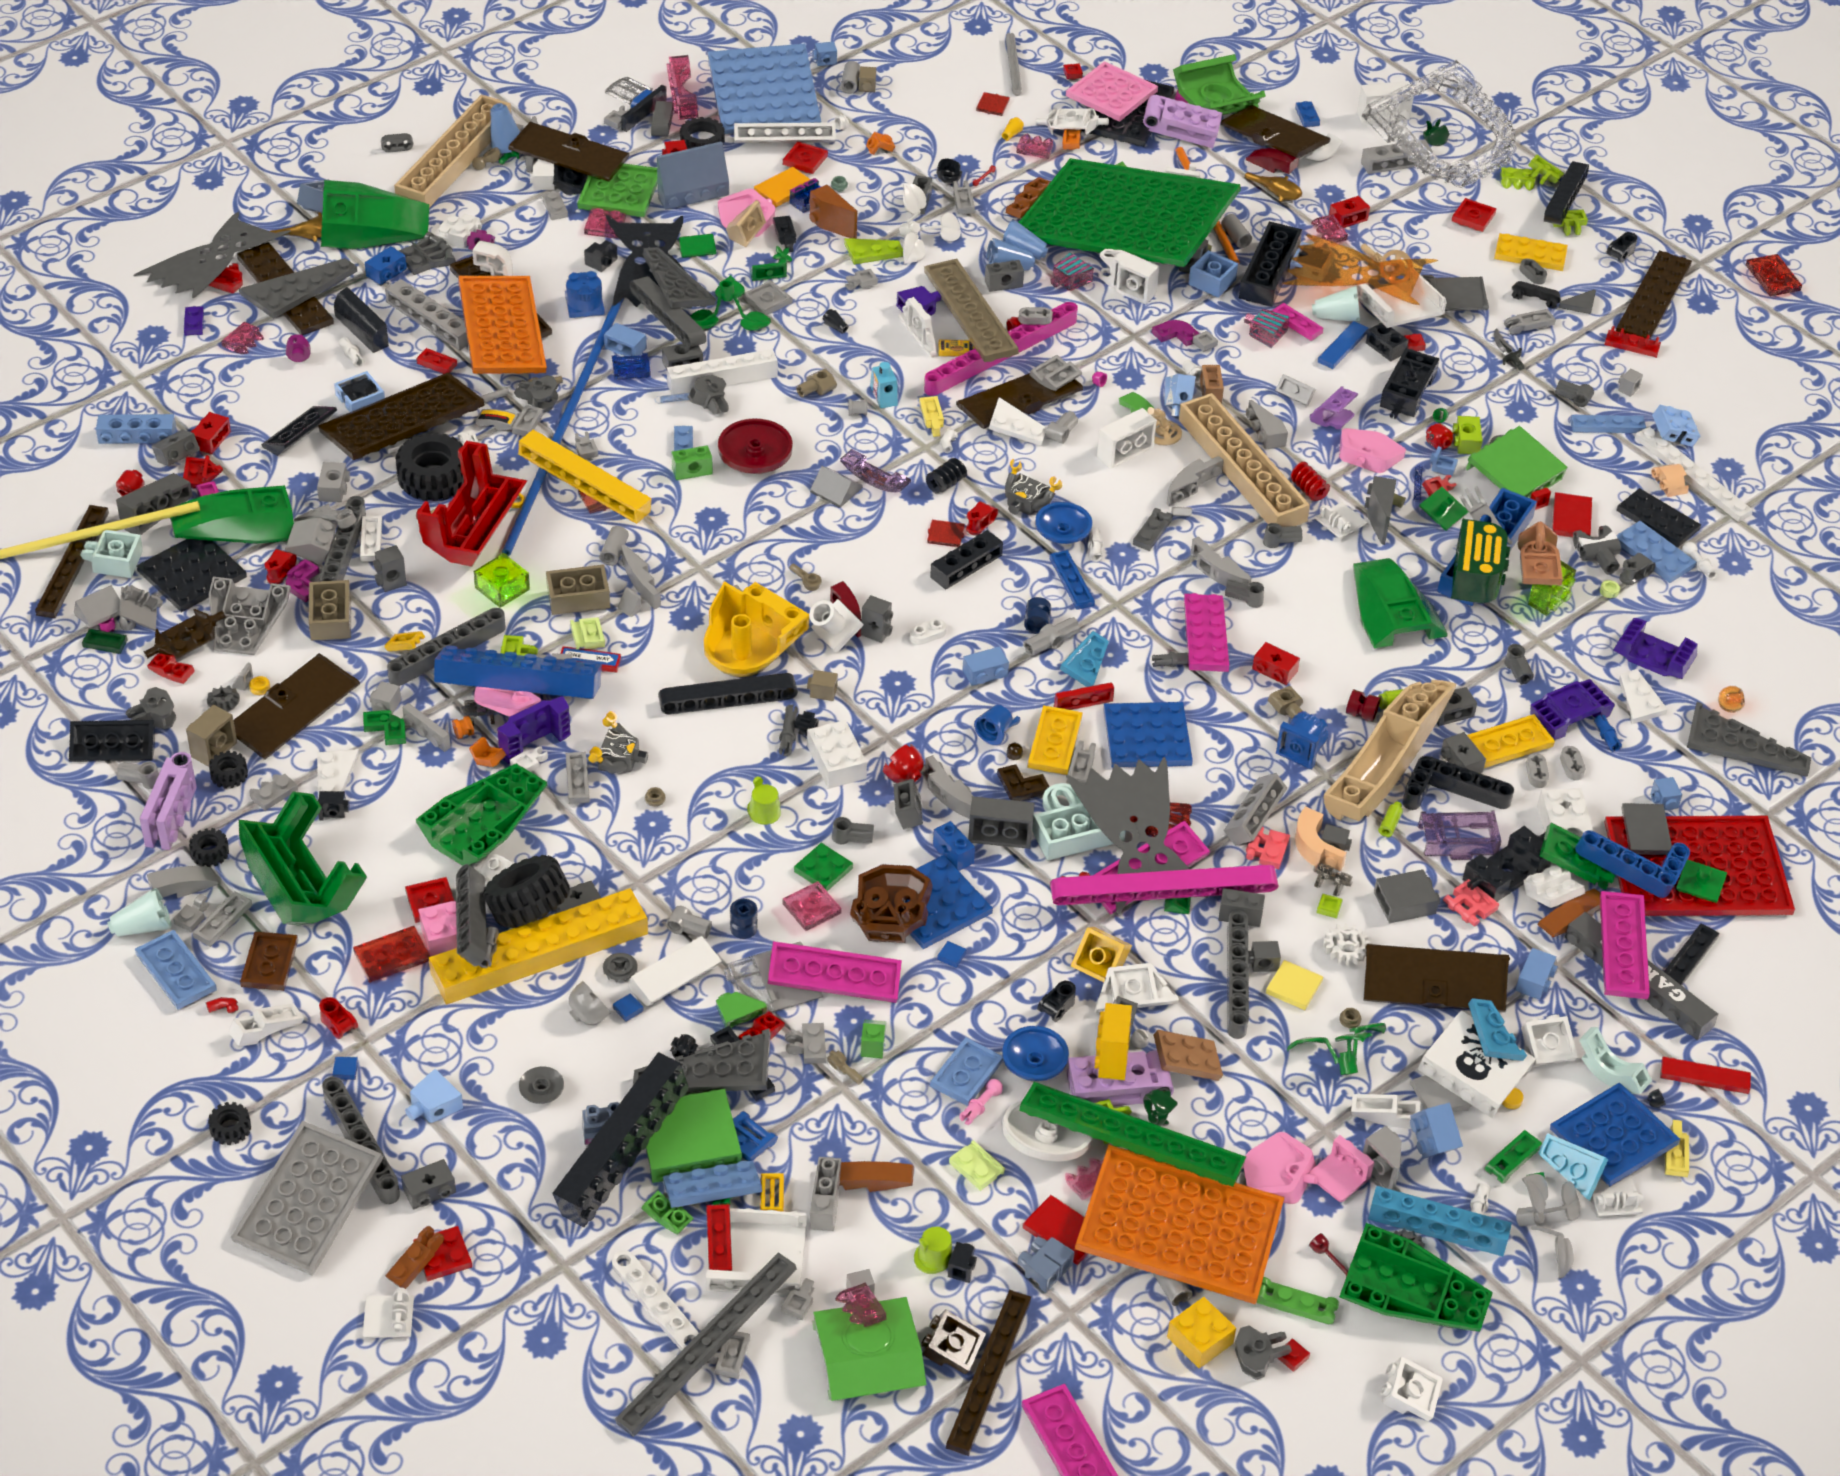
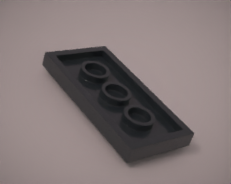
M1641 488L1636 490L1617 507L1619 513L1636 523L1639 521L1643 522L1677 548L1697 533L1701 527L1700 523Z

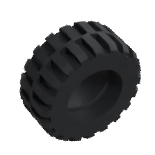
M432 432V434L423 433L421 436L416 435L411 440L405 441L398 449L395 458L397 479L400 487L408 495L411 494L413 498H421L423 501H438V499L442 498L445 500L451 495L455 496L457 490L464 483L461 463L458 458V451L463 444L453 436L449 437L448 434L444 433L441 435L438 432ZM432 465H438V466H439V467H436V468H425V467H427V466H432Z
M549 855L532 856L529 859L526 858L521 860V862L514 863L507 869H503L498 875L496 874L484 888L483 897L495 921L501 926L513 928L537 921L538 918L544 917L549 912L557 909V906L561 905L565 898L568 897L570 885L555 858Z

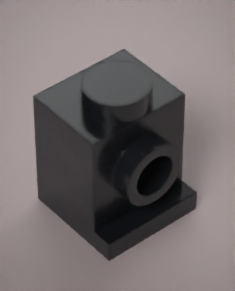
M319 791L318 802L322 807L318 814L319 820L323 821L324 817L345 818V813L349 812L350 802L346 800L345 791Z
M956 1242L948 1263L947 1277L970 1283L972 1270H974L977 1262V1257L974 1256L975 1247L973 1245Z

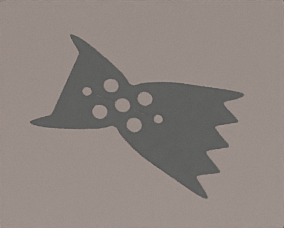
M236 212L214 236L212 243L179 253L133 276L151 273L147 282L165 278L161 288L179 284L175 292L176 294L194 289L192 298H195L224 271L231 262L235 252L274 240L289 233L291 230L273 233L239 221V212ZM223 236L231 237V239L228 241L220 240V238ZM241 241L246 242V245H245V246H242V247H236V246H235L236 243H238V242H241ZM221 245L229 246L226 250H218V247ZM206 248L211 249V252H210V253H207V254H201V253H200L201 250H203V249H206ZM220 254L227 255L226 258L222 260L216 259V256ZM202 259H205V260H206V261L203 262V263H200V262H199V261L202 260Z
M1165 757L1161 760L1156 772L1152 771L1141 760H1138L1132 776L1117 764H1114L1109 780L1103 778L1093 768H1090L1086 784H1082L1070 775H1066L1072 789L1095 824L1111 842L1122 849L1123 854L1119 861L1117 874L1190 870L1174 851L1164 845L1170 817L1168 767ZM1136 816L1138 821L1133 823L1130 821V817ZM1148 826H1154L1158 830V835L1149 837L1146 835L1145 829ZM1122 831H1129L1133 838L1129 842H1124L1120 839L1119 835ZM1146 842L1149 844L1150 850L1146 854L1139 852L1137 849L1138 843ZM1163 853L1167 856L1168 860L1165 864H1158L1155 861V855ZM1137 858L1141 861L1142 865L1139 869H1132L1129 866V860ZM1127 901L1116 902L1118 914L1122 912Z

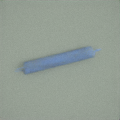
M689 393L662 396L660 403L669 402L665 401V399L671 400L670 402L689 400L686 397Z

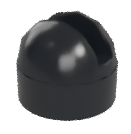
M1659 1088L1649 1093L1647 1100L1650 1101V1106L1659 1108L1666 1105Z

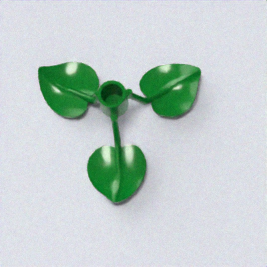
M731 275L721 281L715 290L718 300L714 312L701 309L690 315L702 329L711 328L719 322L716 315L718 314L721 299L726 302L734 299L741 317L744 318L740 321L742 328L755 331L771 323V319L763 313L756 311L749 312L747 315L743 313L737 298L745 293V288Z
M1371 1023L1349 1029L1354 1034L1336 1037V1042L1347 1040V1052L1339 1053V1058L1326 1037L1298 1039L1287 1047V1052L1301 1043H1324L1332 1054L1335 1064H1339L1340 1074L1358 1073V1040L1364 1042L1366 1038L1373 1036L1372 1033L1363 1031L1372 1030L1384 1034L1386 1024ZM1354 1039L1353 1051H1351V1042Z

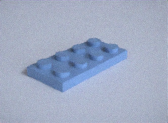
M1641 521L1616 535L1620 541L1621 548L1632 556L1642 553L1656 564L1654 572L1669 583L1696 567L1697 562Z
M175 930L135 948L137 957L177 1010L217 990L214 981Z
M753 1160L740 1161L730 1165H717L707 1169H694L684 1173L675 1172L663 1176L671 1208L762 1192L761 1182Z

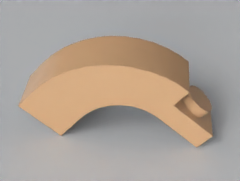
M1305 806L1299 815L1295 833V844L1299 853L1307 862L1317 868L1323 863L1341 871L1345 864L1347 852L1329 845L1320 839L1318 832L1322 827L1324 814Z

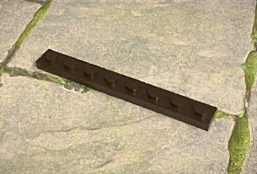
M89 505L77 530L104 524L109 514L108 507ZM97 536L69 543L35 609L36 616L56 618L85 561L80 556L82 550L85 549L84 545L86 541H95Z
M1009 1289L947 1440L946 1449L967 1456L970 1455L1030 1306L1031 1296Z

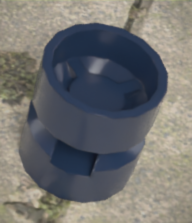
M1034 597L1028 600L1024 627L1027 631L1039 634L1045 625L1050 624L1051 604L1047 599Z
M738 899L730 906V931L737 938H751L757 932L758 908L752 900Z

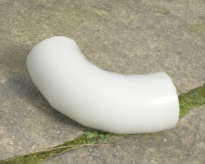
M1328 133L1327 136L1331 138L1328 144L1304 156L1313 161L1326 160L1335 154L1343 141L1337 136Z

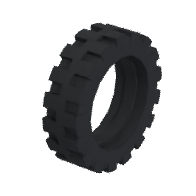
M710 117L691 118L690 121L687 120L685 124L681 125L680 140H685L687 149L722 142L724 145L725 128L722 123H718V120H712ZM696 132H709L715 136L708 139H697L690 135Z

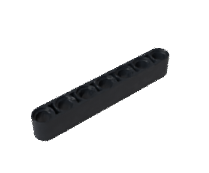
M1571 162L1546 207L1544 222L1562 224L1587 178L1589 164Z
M781 673L663 688L658 692L661 711L664 714L670 715L789 700L797 696L798 690L794 675L791 673Z

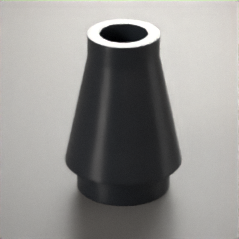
M829 309L823 315L822 319L825 325L839 331L841 334L848 330L849 325L845 323L836 310Z

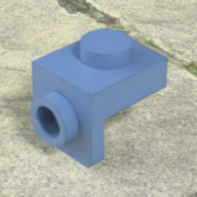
M1438 446L1436 452H1432L1430 457V463H1432L1431 471L1453 476L1458 459L1440 455L1442 447Z

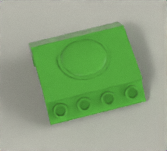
M1235 54L1180 65L1173 69L1179 94L1189 104L1221 112L1222 115L1239 112L1250 105L1259 107L1260 99L1266 97L1264 90L1256 94L1250 93L1237 80L1232 62L1237 60Z
M907 1297L813 1312L814 1320H812L813 1330L817 1331L826 1366L829 1400L835 1401L927 1385L922 1350Z

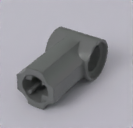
M1560 379L1555 393L1573 400V403L1578 407H1585L1593 397L1594 389L1588 384L1579 386Z
M1269 523L1265 529L1263 544L1268 548H1277L1280 543L1302 542L1301 526L1281 527L1277 523Z
M1228 580L1225 596L1244 600L1250 607L1257 608L1262 606L1264 601V586L1259 582L1243 584Z
M1512 644L1507 650L1504 661L1505 666L1511 669L1517 682L1521 685L1527 684L1530 680H1533L1534 674L1524 656L1525 648L1519 644Z
M838 817L833 822L832 840L840 845L846 844L849 841L872 843L874 825L852 823L846 817Z

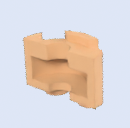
M1669 464L1651 469L1652 477L1657 482L1660 481V488L1667 497L1688 493L1689 485L1685 486L1684 476L1687 474L1680 464Z

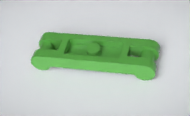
M1263 1277L1256 1302L1324 1324L1334 1323V1312L1337 1311L1339 1301L1334 1297L1324 1298L1271 1282L1266 1277ZM1266 1292L1272 1293L1273 1295H1267Z

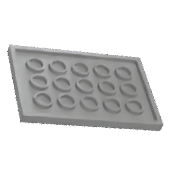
M302 1121L232 1234V1241L313 1276L383 1159L382 1154Z

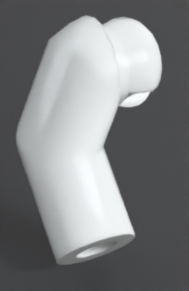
M953 429L946 430L940 439L945 453L952 452L953 447L950 441L956 440L955 437H958V433Z

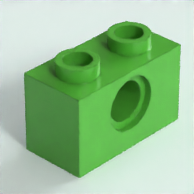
M708 445L671 451L672 470L676 480L713 474L712 455Z

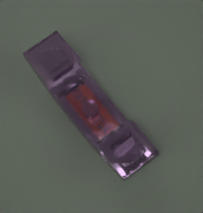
M853 449L840 458V462L851 473L865 483L880 490L900 492L911 483L910 478L898 472L891 475L866 462V456Z

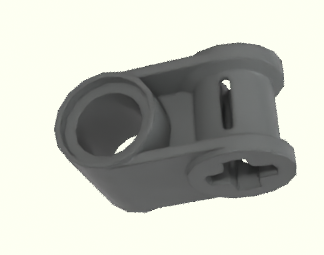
M1637 553L1623 562L1624 570L1620 574L1619 579L1627 585L1635 584L1637 581L1651 575L1656 564L1642 553Z

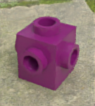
M477 229L476 232H471L467 238L468 249L473 251L479 241L495 243V236L487 234L485 230Z

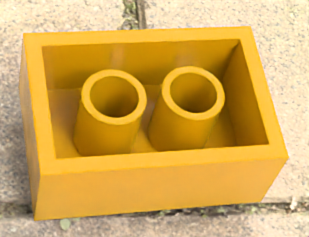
M1105 1003V1011H1100L1094 1066L1095 1069H1099L1098 1078L1125 1080L1132 1005Z

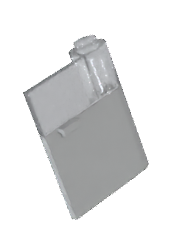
M802 942L793 943L796 945H803ZM772 950L727 963V968L724 969L726 980L736 984L739 993L765 1002L767 1012H777L823 997L822 992L767 984Z

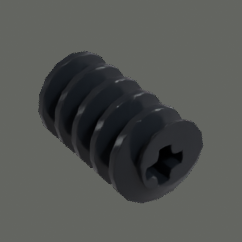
M951 458L937 469L928 473L926 483L935 494L944 492L958 481H961L962 478H965L967 476V469L960 460Z

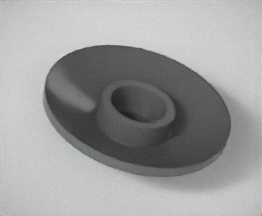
M546 1066L529 1069L522 1075L519 1081L521 1095L527 1101L536 1104L554 1101L561 1095L564 1089L562 1075L557 1070Z

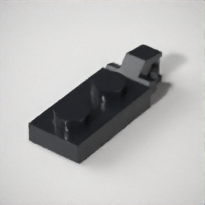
M790 215L773 217V225L779 243L785 245V248H789V252H794L793 245L796 243V232Z

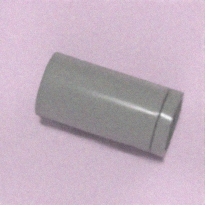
M849 61L844 66L840 87L847 94L854 93L858 85L860 65L855 61Z
M1229 214L1223 218L1221 225L1239 248L1247 247L1252 242V236L1236 215Z
M613 526L599 555L601 562L609 566L617 564L621 555V545L626 544L629 533L625 528L621 526Z
M1153 1273L1173 1306L1179 1305L1181 1301L1184 1303L1192 1297V1291L1187 1283Z

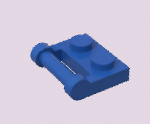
M745 1111L740 1112L733 1118L742 1158L746 1161L754 1160L768 1147H772L777 1142V1135L766 1131L754 1122ZM745 1125L747 1128H749L751 1131H753L755 1134L761 1137L762 1140H759L757 1137H755L742 1126Z

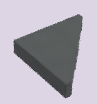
M1593 289L1560 301L1559 308L1591 314L1596 290Z

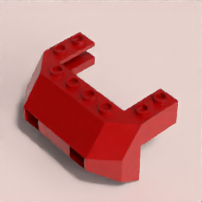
M466 440L458 451L464 483L457 490L452 501L448 503L447 508L446 505L438 504L431 514L429 503L424 501L416 512V519L419 523V533L426 546L451 563L473 567L528 480L493 474L487 444Z

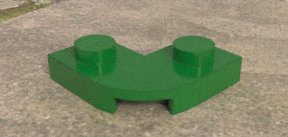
M389 710L363 712L364 732L384 731L385 745L406 744L405 721L403 718L392 715V711Z

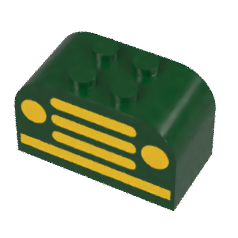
M1462 519L1456 546L1451 599L1488 603L1497 598L1500 585L1505 584L1506 574L1503 573L1508 571L1509 560H1506V558H1509L1510 547L1507 546L1508 536L1502 527L1490 522Z

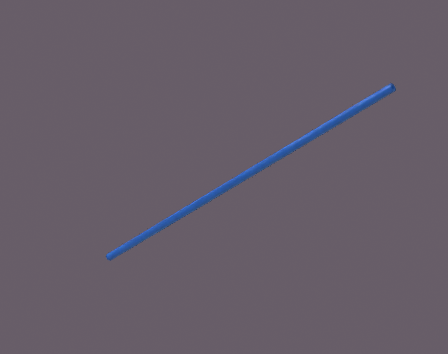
M625 297L615 306L612 303L552 438V441L557 442L559 445L604 346V334L613 326ZM540 467L502 549V554L505 556L511 555L547 474V471Z

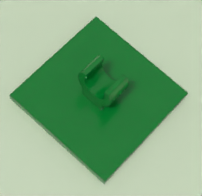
M1440 487L1419 504V507L1445 531L1468 514L1467 509L1443 487Z
M1687 859L1676 890L1717 903L1727 872Z

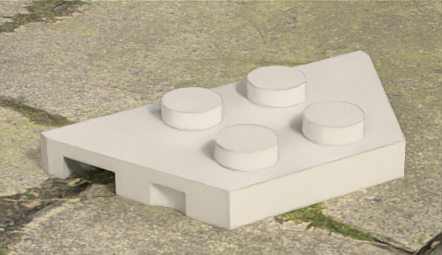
M914 297L907 299L905 306L902 308L904 313L899 314L900 320L930 357L937 356L930 315L925 312L922 305Z
M1152 963L1108 968L1095 1012H1104L1105 1003L1113 1004L1117 996L1138 1003L1137 1008L1177 1004L1179 999L1176 994L1174 995L1167 987V982L1158 975Z

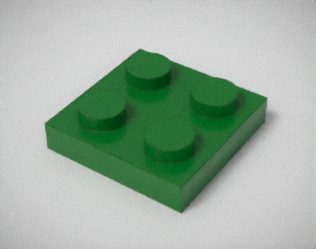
M823 843L816 846L794 866L795 873L824 892L830 890L853 869L851 861Z

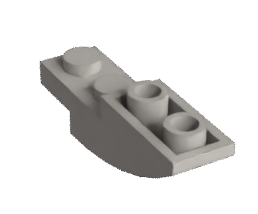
M1217 456L1205 463L1198 459L1185 467L1174 478L1169 487L1167 505L1170 506L1198 492L1200 484L1222 474L1223 459Z
M1199 536L1192 539L1191 554L1197 559L1196 567L1209 578L1224 586L1227 585L1228 580L1243 584L1251 583L1252 578L1250 575L1244 572L1229 556L1221 558Z
M933 755L927 757L925 772L928 775V789L948 808L970 819L973 796L970 788L965 786L961 779L953 781V778L944 771L942 763L938 762Z

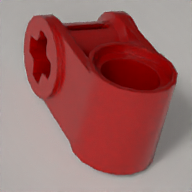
M979 501L967 513L968 524L966 531L972 535L981 534L984 529L995 521L998 509Z
M279 549L273 552L264 564L268 572L266 579L269 584H280L283 582L288 571L296 565V554Z
M326 997L320 1001L321 1022L337 1039H341L347 1031L358 1028L355 1017L337 999Z

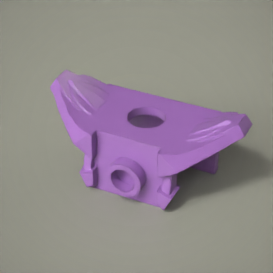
M1340 386L1334 394L1310 414V421L1324 427L1332 426L1335 429H1341L1354 417V413L1351 410L1344 408L1358 396V393Z

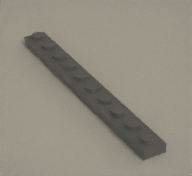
M778 1252L615 1418L616 1424L634 1437L797 1270L796 1264Z

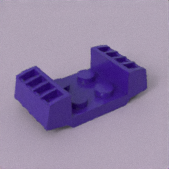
M1633 618L1613 651L1626 657L1629 662L1664 677L1673 676L1683 679L1697 657L1698 644L1685 637L1678 647L1644 633L1647 621Z
M1591 679L1582 682L1575 681L1545 694L1543 698L1530 705V715L1535 714L1548 733L1556 740L1566 736L1567 728L1570 724L1591 715L1594 718L1598 715L1602 717V714L1606 718L1609 717L1615 703Z
M563 696L550 701L543 700L509 717L508 722L497 728L499 748H503L506 756L503 758L505 762L510 765V759L521 754L523 746L549 733H552L560 742L571 735L569 705Z

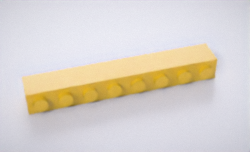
M534 429L519 440L518 455L637 524L651 512L652 498Z

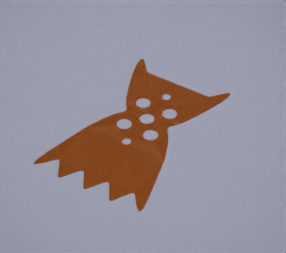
M1306 234L1314 244L1300 245L1298 247L1309 255L1292 258L1303 267L1286 270L1298 279L1282 284L1350 286L1370 283L1375 288L1411 304L1420 305L1411 297L1412 291L1423 266L1438 260L1400 259L1376 262L1369 256L1352 248ZM1359 261H1367L1368 266L1360 267L1357 263ZM1387 265H1391L1395 269L1394 271L1388 272L1384 270V267ZM1348 266L1349 269L1345 270L1342 267ZM1375 269L1379 274L1371 276L1368 274V271ZM1356 273L1361 274L1363 278L1355 280L1352 278V275ZM1404 276V279H1398L1397 277ZM1386 278L1389 280V283L1382 285L1378 283V280Z

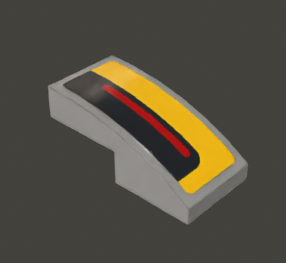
M482 409L475 421L478 426L494 425L497 431L510 430L519 416L518 414L499 409Z

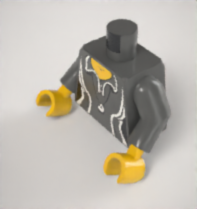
M1012 459L1010 461L1012 471L1008 474L1005 483L1008 510L1014 515L1018 514L1019 511L1031 515L1051 503L1056 494L1054 493L1055 490L1062 488V482L1059 480L1057 484H1054L1057 478L1053 476L1049 480L1050 488V486L1021 473L1016 475L1017 472L1021 471L1022 464L1019 461V465L1013 467L1015 460Z
M609 711L602 721L604 726H611L612 729H608L601 748L595 746L589 751L588 759L591 763L598 762V770L608 771L610 774L631 772L635 762L647 763L648 752L639 750V739L626 731L620 723L615 722L617 715L613 711Z

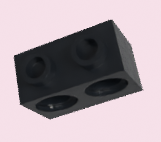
M1381 322L1368 329L1366 344L1391 362L1402 355L1405 348H1407L1408 339L1392 327L1387 328Z

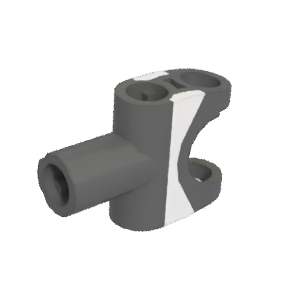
M1607 525L1600 526L1598 529L1599 537H1591L1582 532V530L1574 531L1573 543L1583 561L1596 559L1606 574H1613L1619 569L1620 564L1614 555L1620 554L1621 545L1610 527Z

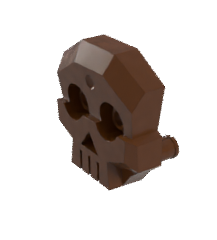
M882 864L859 874L858 898L853 899L850 911L853 922L860 926L868 941L906 943V937L917 928L926 925L928 917L926 906L933 887L931 879L914 867L907 865Z

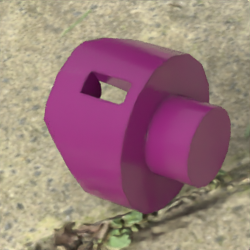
M300 334L290 336L286 343V356L294 362L306 361L311 354L309 342Z

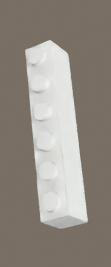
M734 123V143H797V141L802 143H829L836 140L835 123Z
M773 349L667 367V385L673 396L674 394L690 393L697 378L708 375L723 378L726 386L778 377V360Z

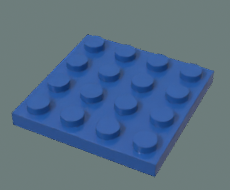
M1183 702L1104 703L1103 711L1111 768H1113L1114 764H1117L1119 767H1136L1138 760H1141L1148 767H1158L1163 757L1167 760V766H1192L1193 758Z
M945 855L916 868L930 878L933 885L931 896L926 906L928 910L926 925L917 928L910 934L922 949L993 913V907Z
M1620 1082L1550 1124V1130L1558 1138L1608 1159L1600 1178L1609 1187L1679 1145L1680 1138Z

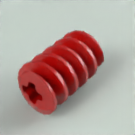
M1307 462L1299 463L1292 470V482L1305 492L1312 501H1319L1326 497L1330 491V484H1327L1326 480L1322 479V476L1317 474Z

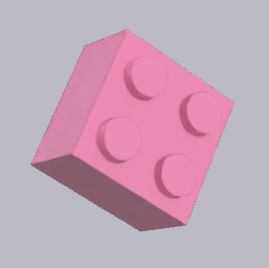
M456 900L418 909L420 927L430 957L457 948Z

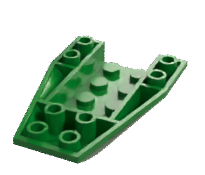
M324 180L321 247L363 249L420 240L428 232L429 204L359 182Z
M285 485L236 489L198 497L179 505L198 501L200 511L170 518L175 538L254 544L288 541L294 524L293 512Z
M1385 558L1353 564L1360 620L1374 649L1392 646L1395 634L1424 630L1429 640L1448 636L1434 606L1392 559Z
M515 763L445 796L416 818V823L433 848L462 866L465 864L470 865L479 862L508 839L546 788L547 782Z
M1366 1223L1339 1298L1386 1316L1447 1328L1480 1332L1493 1292L1410 1239Z

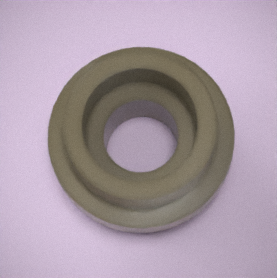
M658 787L650 788L645 794V802L654 807L662 805L666 799L665 793Z
M1346 1008L1341 1012L1339 1020L1344 1027L1355 1028L1361 1024L1362 1018L1357 1009Z

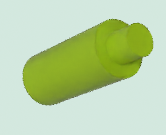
M1398 801L1388 807L1378 829L1379 833L1384 837H1391L1403 813L1402 804Z

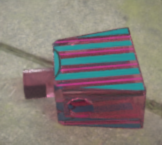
M1069 252L1054 265L1051 284L1055 288L1061 285L1067 290L1072 291L1093 282L1094 268Z
M1262 309L1256 316L1247 313L1244 323L1250 325L1249 335L1252 338L1272 348L1288 331L1290 317Z

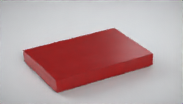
M1555 492L1552 531L1560 536L1573 537L1574 531L1582 530V532L1591 536L1593 497Z
M1050 1195L1023 1223L1022 1228L1036 1238L1039 1236L1048 1241L1052 1237L1075 1251L1073 1263L1077 1266L1088 1255V1253L1075 1250L1085 1217L1053 1195Z

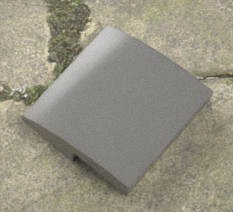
M1058 355L1030 371L1032 378L1054 391L1082 375V371L1071 361L1066 363Z
M1426 1075L1415 1078L1410 1082L1424 1109L1449 1102L1452 1111H1468L1472 1106Z

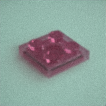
M592 208L584 228V234L618 239V236L610 227L606 215L619 223H624L626 213L616 210Z
M819 881L782 898V904L805 931L841 914L842 908Z

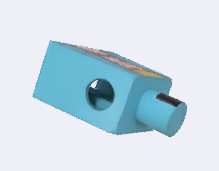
M881 362L879 366L872 368L870 388L880 409L898 406L897 379L888 362Z

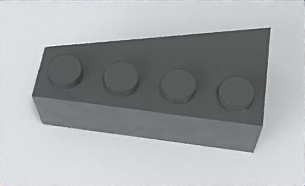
M172 473L116 499L120 520L175 507L193 497L191 483ZM159 521L124 530L132 534L142 535Z

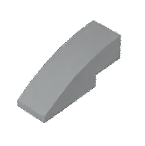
M174 867L147 874L150 889L157 888L162 897L176 894L177 898H181L219 885L211 867Z

